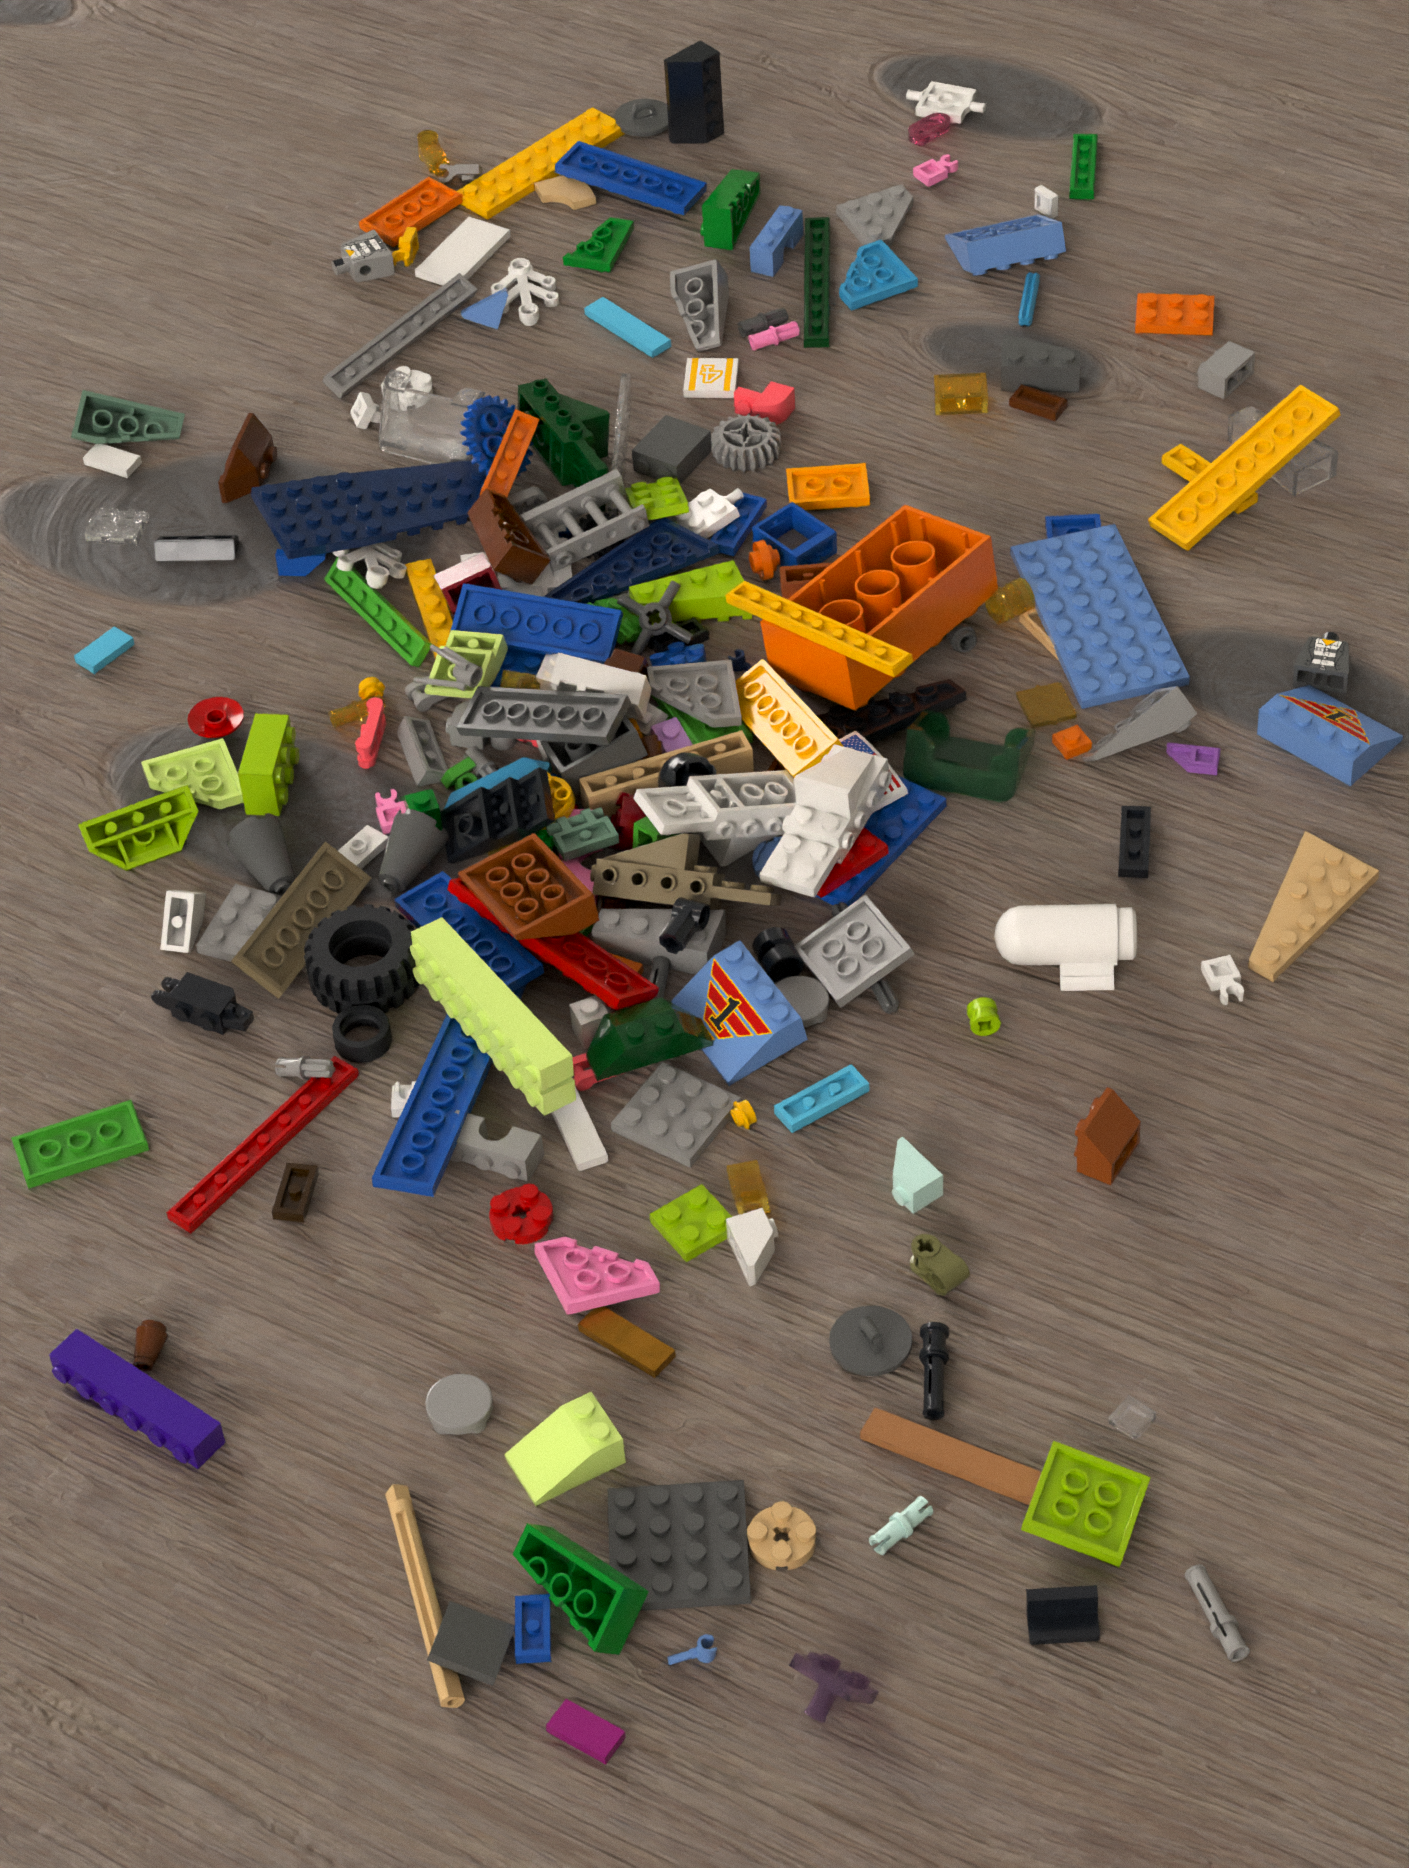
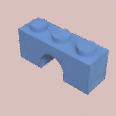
M779 205L750 246L751 272L771 277L775 276L784 263V248L794 249L803 236V210Z

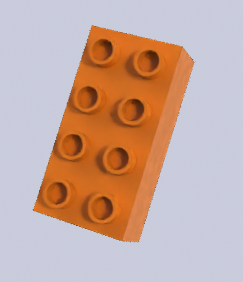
M904 505L788 598V600L911 653L914 662L928 649L938 645L943 637L965 618L974 615L978 607L998 591L991 536ZM764 619L760 621L768 665L782 679L795 685L802 691L812 692L856 711L859 707L867 705L872 696L891 680L901 676L907 670L905 668L898 675L892 677Z

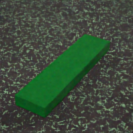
M1097 134L1073 135L1069 199H1094Z

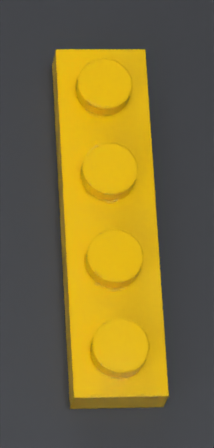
M1179 444L1162 455V464L1189 482L1211 464L1183 444ZM1254 492L1234 512L1240 514L1257 503L1258 493Z

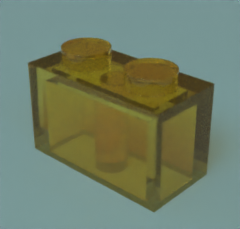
M986 373L934 375L935 415L988 413Z

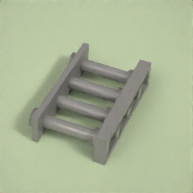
M617 469L521 514L522 520L534 537L541 535L550 549L546 550V553L551 559L549 564L553 572L649 527L644 505L642 504L632 509L624 499L623 495L626 492L622 476ZM613 501L622 514L608 521L599 507ZM589 512L598 526L584 532L575 518ZM565 523L574 537L560 544L551 530Z

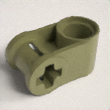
M920 1234L912 1240L911 1250L913 1256L910 1259V1268L913 1273L930 1285L938 1295L945 1296L969 1278L970 1271L965 1261L950 1251L935 1236Z

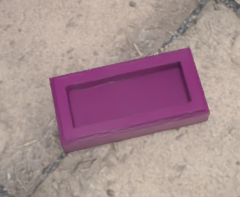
M568 1699L564 1700L546 1724V1731L605 1765L626 1738L624 1730Z

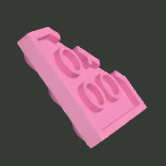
M568 1237L535 1243V1255L567 1315L660 1293V1282L648 1262L636 1259L634 1263L618 1258L619 1253L594 1246L592 1250L577 1245V1240Z

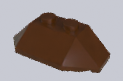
M254 413L247 414L225 463L223 475L220 476L218 481L222 503H229L250 494L253 487L262 486L264 479H267L269 476L272 462H275L277 459V447L273 444L272 435Z

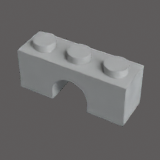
M468 1113L450 1160L454 1162L463 1161L475 1165L481 1170L495 1171L504 1174L508 1178H517L528 1182L544 1156L541 1134L513 1126L504 1138L490 1141L487 1140L488 1134L485 1118Z

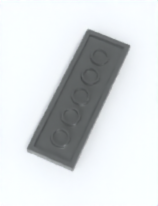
M478 686L456 728L461 736L610 745L631 701L627 694Z

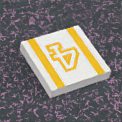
M687 358L683 388L684 398H734V391L737 387L739 359Z

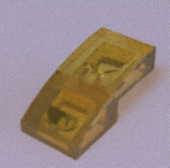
M753 1160L726 1165V1173L737 1214L740 1215L759 1208H763L765 1214H771L758 1161Z

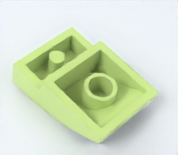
M451 630L446 645L440 646V649L448 647L469 662L480 666L483 670L482 678L476 687L471 688L467 686L465 691L453 687L427 684L424 690L425 694L472 699L478 686L490 687L502 666L508 650L504 636L501 634ZM437 654L429 678L456 681V678L453 677V669L456 664Z

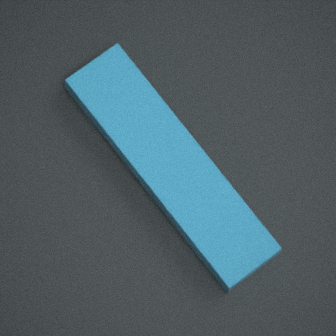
M601 297L584 308L587 317L651 358L671 347V339L605 297Z

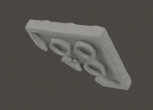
M901 184L837 205L836 214L863 246L882 239L889 247L892 246L895 240L896 232L900 231L906 219V213L913 206V196Z
M731 660L647 667L648 682L652 689L651 695L713 728L742 725V716Z

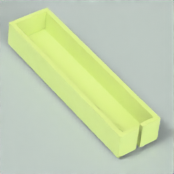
M443 917L411 931L412 945L410 946V951L415 959L416 967L413 968V974L416 981L426 986L431 997L444 1006L450 1018H455L460 1023L463 1032L467 1036L471 1035L480 1051L487 1053L492 1058L495 1067L499 1071H504L509 1077L512 1086L515 1089L519 1088L525 1094L528 1103L532 1107L536 1106L545 1116L576 1101L575 1080L572 1078L574 1076L572 1054Z

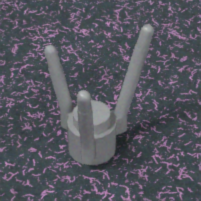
M430 645L432 651L456 664L453 669V677L456 678V681L414 678L415 683L453 687L465 691L467 686L474 688L478 685L482 678L483 670L480 666L469 662L448 647L440 649L435 645Z

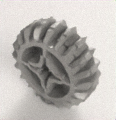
M749 413L747 416L738 414L736 418L728 416L727 421H720V425L714 427L711 438L713 457L716 458L718 464H723L724 468L731 467L733 472L738 469L742 470L743 473L746 470L754 472L756 468L764 469L765 465H772L773 460L778 459L782 448L781 433L779 428L776 427L775 422H770L768 417L761 419L759 414L756 416H750Z

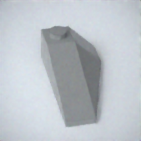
M715 259L671 271V294L684 319L696 350L700 352L722 346L729 299L728 275L718 260Z
M1178 686L1156 689L1129 712L1131 714L1130 717L1119 721L1114 726V729L1117 731L1114 735L1109 733L1101 738L1082 758L1085 762L1096 761L1175 731L1177 733L1182 732L1191 725L1190 719L1197 712Z

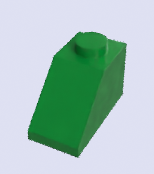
M433 789L401 797V801H404L406 809H413L432 817L437 821L435 827L442 831L440 809Z

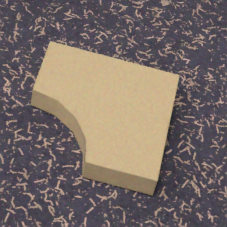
M562 175L534 183L535 191L542 203H564L573 210L596 204V196L589 185L584 182Z

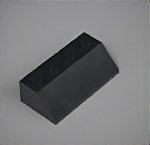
M700 40L664 60L669 141L672 144L708 143L724 134L720 52Z

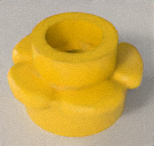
M368 677L360 682L358 695L364 702L374 697L381 699L384 694L385 685L376 677Z
M746 1099L741 1102H733L734 1109L730 1110L733 1121L737 1127L744 1125L745 1129H750L749 1126L757 1122L752 1106Z

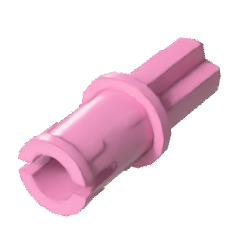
M792 321L777 327L769 326L768 330L749 335L748 340L752 350L756 351L772 344L777 346L781 341L799 335L800 330L797 322Z

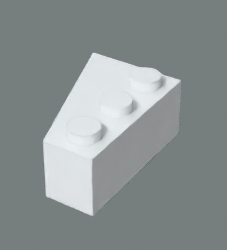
M559 652L550 680L551 686L555 691L627 694L631 704L626 712V716L636 719H644L652 690L646 675Z

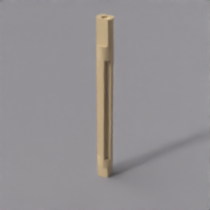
M392 1484L385 1495L427 1655L429 1656L443 1618L408 1486ZM429 1661L441 1707H460L465 1699L458 1672Z

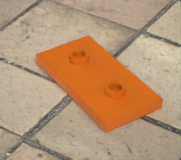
M427 177L359 221V227L366 233L375 230L384 243L395 247L398 245L399 238L404 235L407 227H415L417 232L461 204L463 202V195L431 177Z

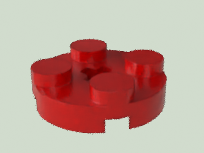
M524 1184L521 1187L508 1189L500 1195L494 1196L490 1201L489 1219L491 1229L503 1241L507 1238L515 1240V1244L520 1245L536 1242L549 1231L548 1226L551 1224V1221L553 1223L552 1203L548 1196L539 1191L538 1187L534 1184ZM520 1212H526L527 1217L521 1219L520 1216L515 1215Z

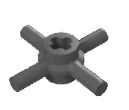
M672 580L659 603L652 602L645 606L624 594L620 595L617 604L638 615L639 625L642 628V632L630 653L641 655L652 636H659L666 632L690 644L694 635L672 623V615L668 609L681 587L680 584ZM659 613L661 622L659 624L655 622L652 625V621L649 619L652 614L656 616Z

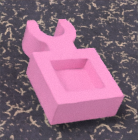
M946 154L940 158V161L936 162L934 159H931L914 167L913 176L930 187L948 178V173L956 172L958 170V161L950 162V155Z
M390 789L391 797L387 799L381 798L379 792L375 794L376 814L382 833L385 835L390 834L393 819L397 812L401 810V813H405L407 810L404 801L398 802L395 789Z

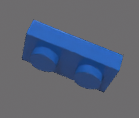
M550 1594L515 1596L516 1664L551 1662Z

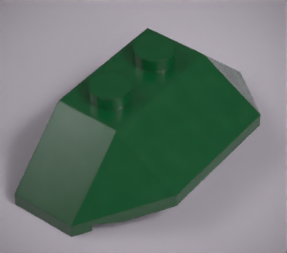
M661 997L604 1014L586 1053V1059L596 1080L599 1081L713 1046V1041L701 1018Z

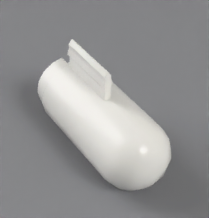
M1116 904L1017 906L1008 909L999 918L994 934L995 943L1002 957L1012 964L1060 965V991L1114 990V966H1117L1118 960H1133L1137 954L1136 912L1132 907L1117 908Z

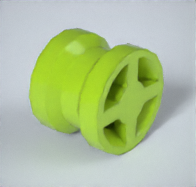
M980 997L967 1005L966 1011L970 1019V1029L975 1035L988 1036L998 1031L1001 1021L997 1014L996 1002L993 999Z

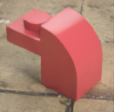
M772 381L762 393L738 387L734 391L735 413L747 416L748 413L750 416L759 414L761 419L768 417L770 422H775L778 425L784 422L795 409L794 387Z

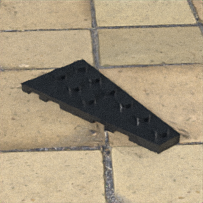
M948 679L918 686L915 692L909 694H900L899 691L888 693V699L875 701L874 697H871L867 705L859 707L856 711L843 705L830 707L828 713L816 716L838 739L857 731L872 744L898 731L905 730L922 720H927L946 709H951L957 704L966 701L967 698L966 691L954 681Z

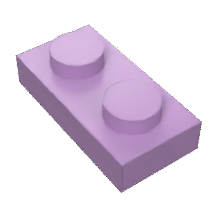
M677 717L651 726L650 734L658 735L659 741L663 742V754L693 745Z

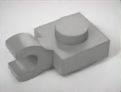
M479 164L439 165L440 170L449 171L448 177L439 178V181L444 184L451 183L455 177L462 178L464 182H472L476 180V177L482 176V167Z

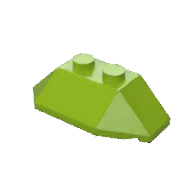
M188 785L82 822L78 824V827L90 853L128 871L180 852L198 814V808Z

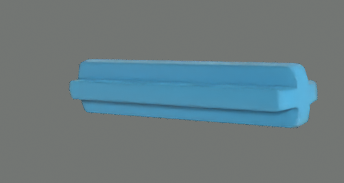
M1029 272L1026 275L1018 316L1020 326L1026 325L1028 327L1032 324L1040 283V275L1037 272L1034 274Z

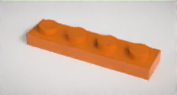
M515 409L482 486L480 495L487 488L508 498L538 426L539 418Z

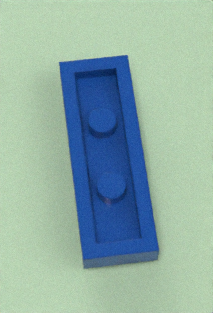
M743 493L744 498L734 504L740 516L714 533L710 541L718 545L719 553L735 556L751 532L752 527L755 526L767 508L766 498Z

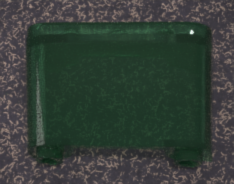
M924 710L908 727L903 763V776L905 779L924 788L999 802L1010 800L1016 793L1032 751L1036 733L1035 729L1024 727L1011 729L1006 735L1004 746L951 737L949 719L940 712Z

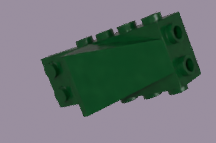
M547 378L518 385L517 410L540 419L531 440L533 442L531 447L562 486L573 484L575 488H578L609 473L607 464L600 460L601 458L608 457L610 413L607 410L559 394ZM606 504L599 507L601 512L605 511Z

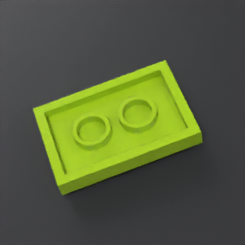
M663 477L655 483L637 482L632 484L631 487L625 488L630 507L634 509L643 504L648 520L689 513L687 499L677 478Z

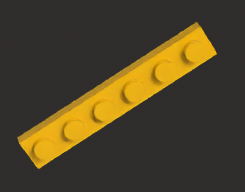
M426 559L405 564L407 567L406 574L428 640L438 648L445 646L453 621L443 594L434 578L436 572L432 560ZM432 651L434 658L436 659L437 653Z

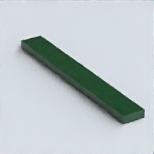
M830 217L805 218L804 348L829 347Z

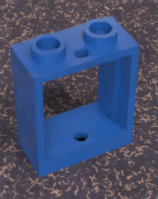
M793 502L752 527L753 542L764 540L767 545L772 546V549H777L780 556L779 566L781 567L819 564L837 553V532ZM794 529L809 540L791 550L776 539Z

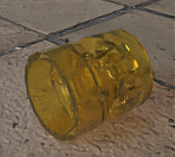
M1020 577L1005 583V586L1002 588L998 586V589L993 591L992 596L984 603L989 616L999 625L1014 619L1015 615L1020 616V614L1034 609L1035 597L1029 583Z

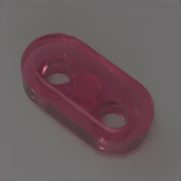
M933 113L913 123L908 128L909 141L915 145L922 146L947 133L950 130V117L944 113Z

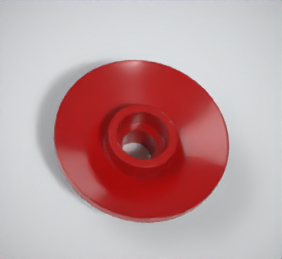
M212 697L202 700L193 706L189 711L187 720L189 728L195 734L205 738H219L233 733L241 726L244 720V712L242 706L231 698Z

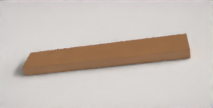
M876 1407L860 1431L861 1440L1027 1505H1030L1041 1472Z

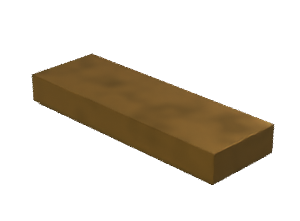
M605 1306L592 1309L578 1323L581 1333L653 1378H656L676 1357L673 1348Z

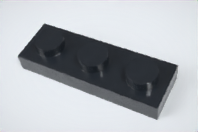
M1121 807L1118 877L1148 878L1151 807Z

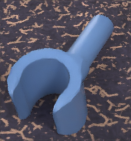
M708 1634L699 1637L695 1648L668 1656L669 1665L695 1658L703 1663L712 1662L716 1656L717 1648H705L713 1645L714 1637Z

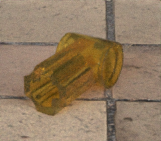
M433 130L421 131L417 135L419 159L425 162L430 173H434L436 176L444 175L446 170H440L439 165L450 164L439 144L438 134Z
M503 670L500 687L540 690L541 683L537 681L534 674Z

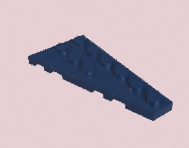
M666 517L659 518L651 523L649 527L641 530L543 597L583 604L591 602L593 604L597 600L606 599L629 590L630 586L649 582L719 554V548L714 542Z

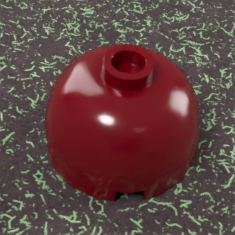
M621 791L616 799L615 805L620 806V808L616 810L615 814H612L610 821L619 834V843L609 846V849L618 851L633 849L634 823L646 817V814L633 799L635 794Z

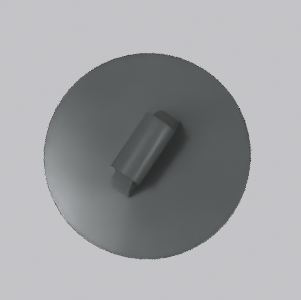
M632 100L621 105L614 113V119L621 128V132L639 137L652 136L662 133L669 128L667 104L659 100Z
M861 1306L847 1311L836 1320L829 1336L830 1351L836 1362L849 1372L862 1376L884 1375L896 1370L907 1360L912 1349V1333L905 1319L895 1311L881 1306Z

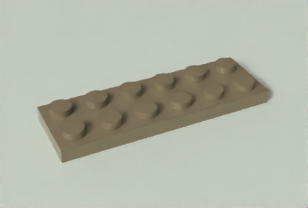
M325 841L231 962L279 999L305 966L304 947L313 928H318L317 924L323 918H330L332 912L339 909L340 911L347 910V907L351 906L371 877Z

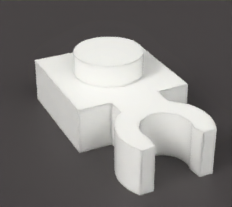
M1231 955L1201 962V971L1211 991L1220 989V1001L1223 1005H1228L1229 994L1236 995L1239 1002L1243 1001L1244 989L1241 985V975Z

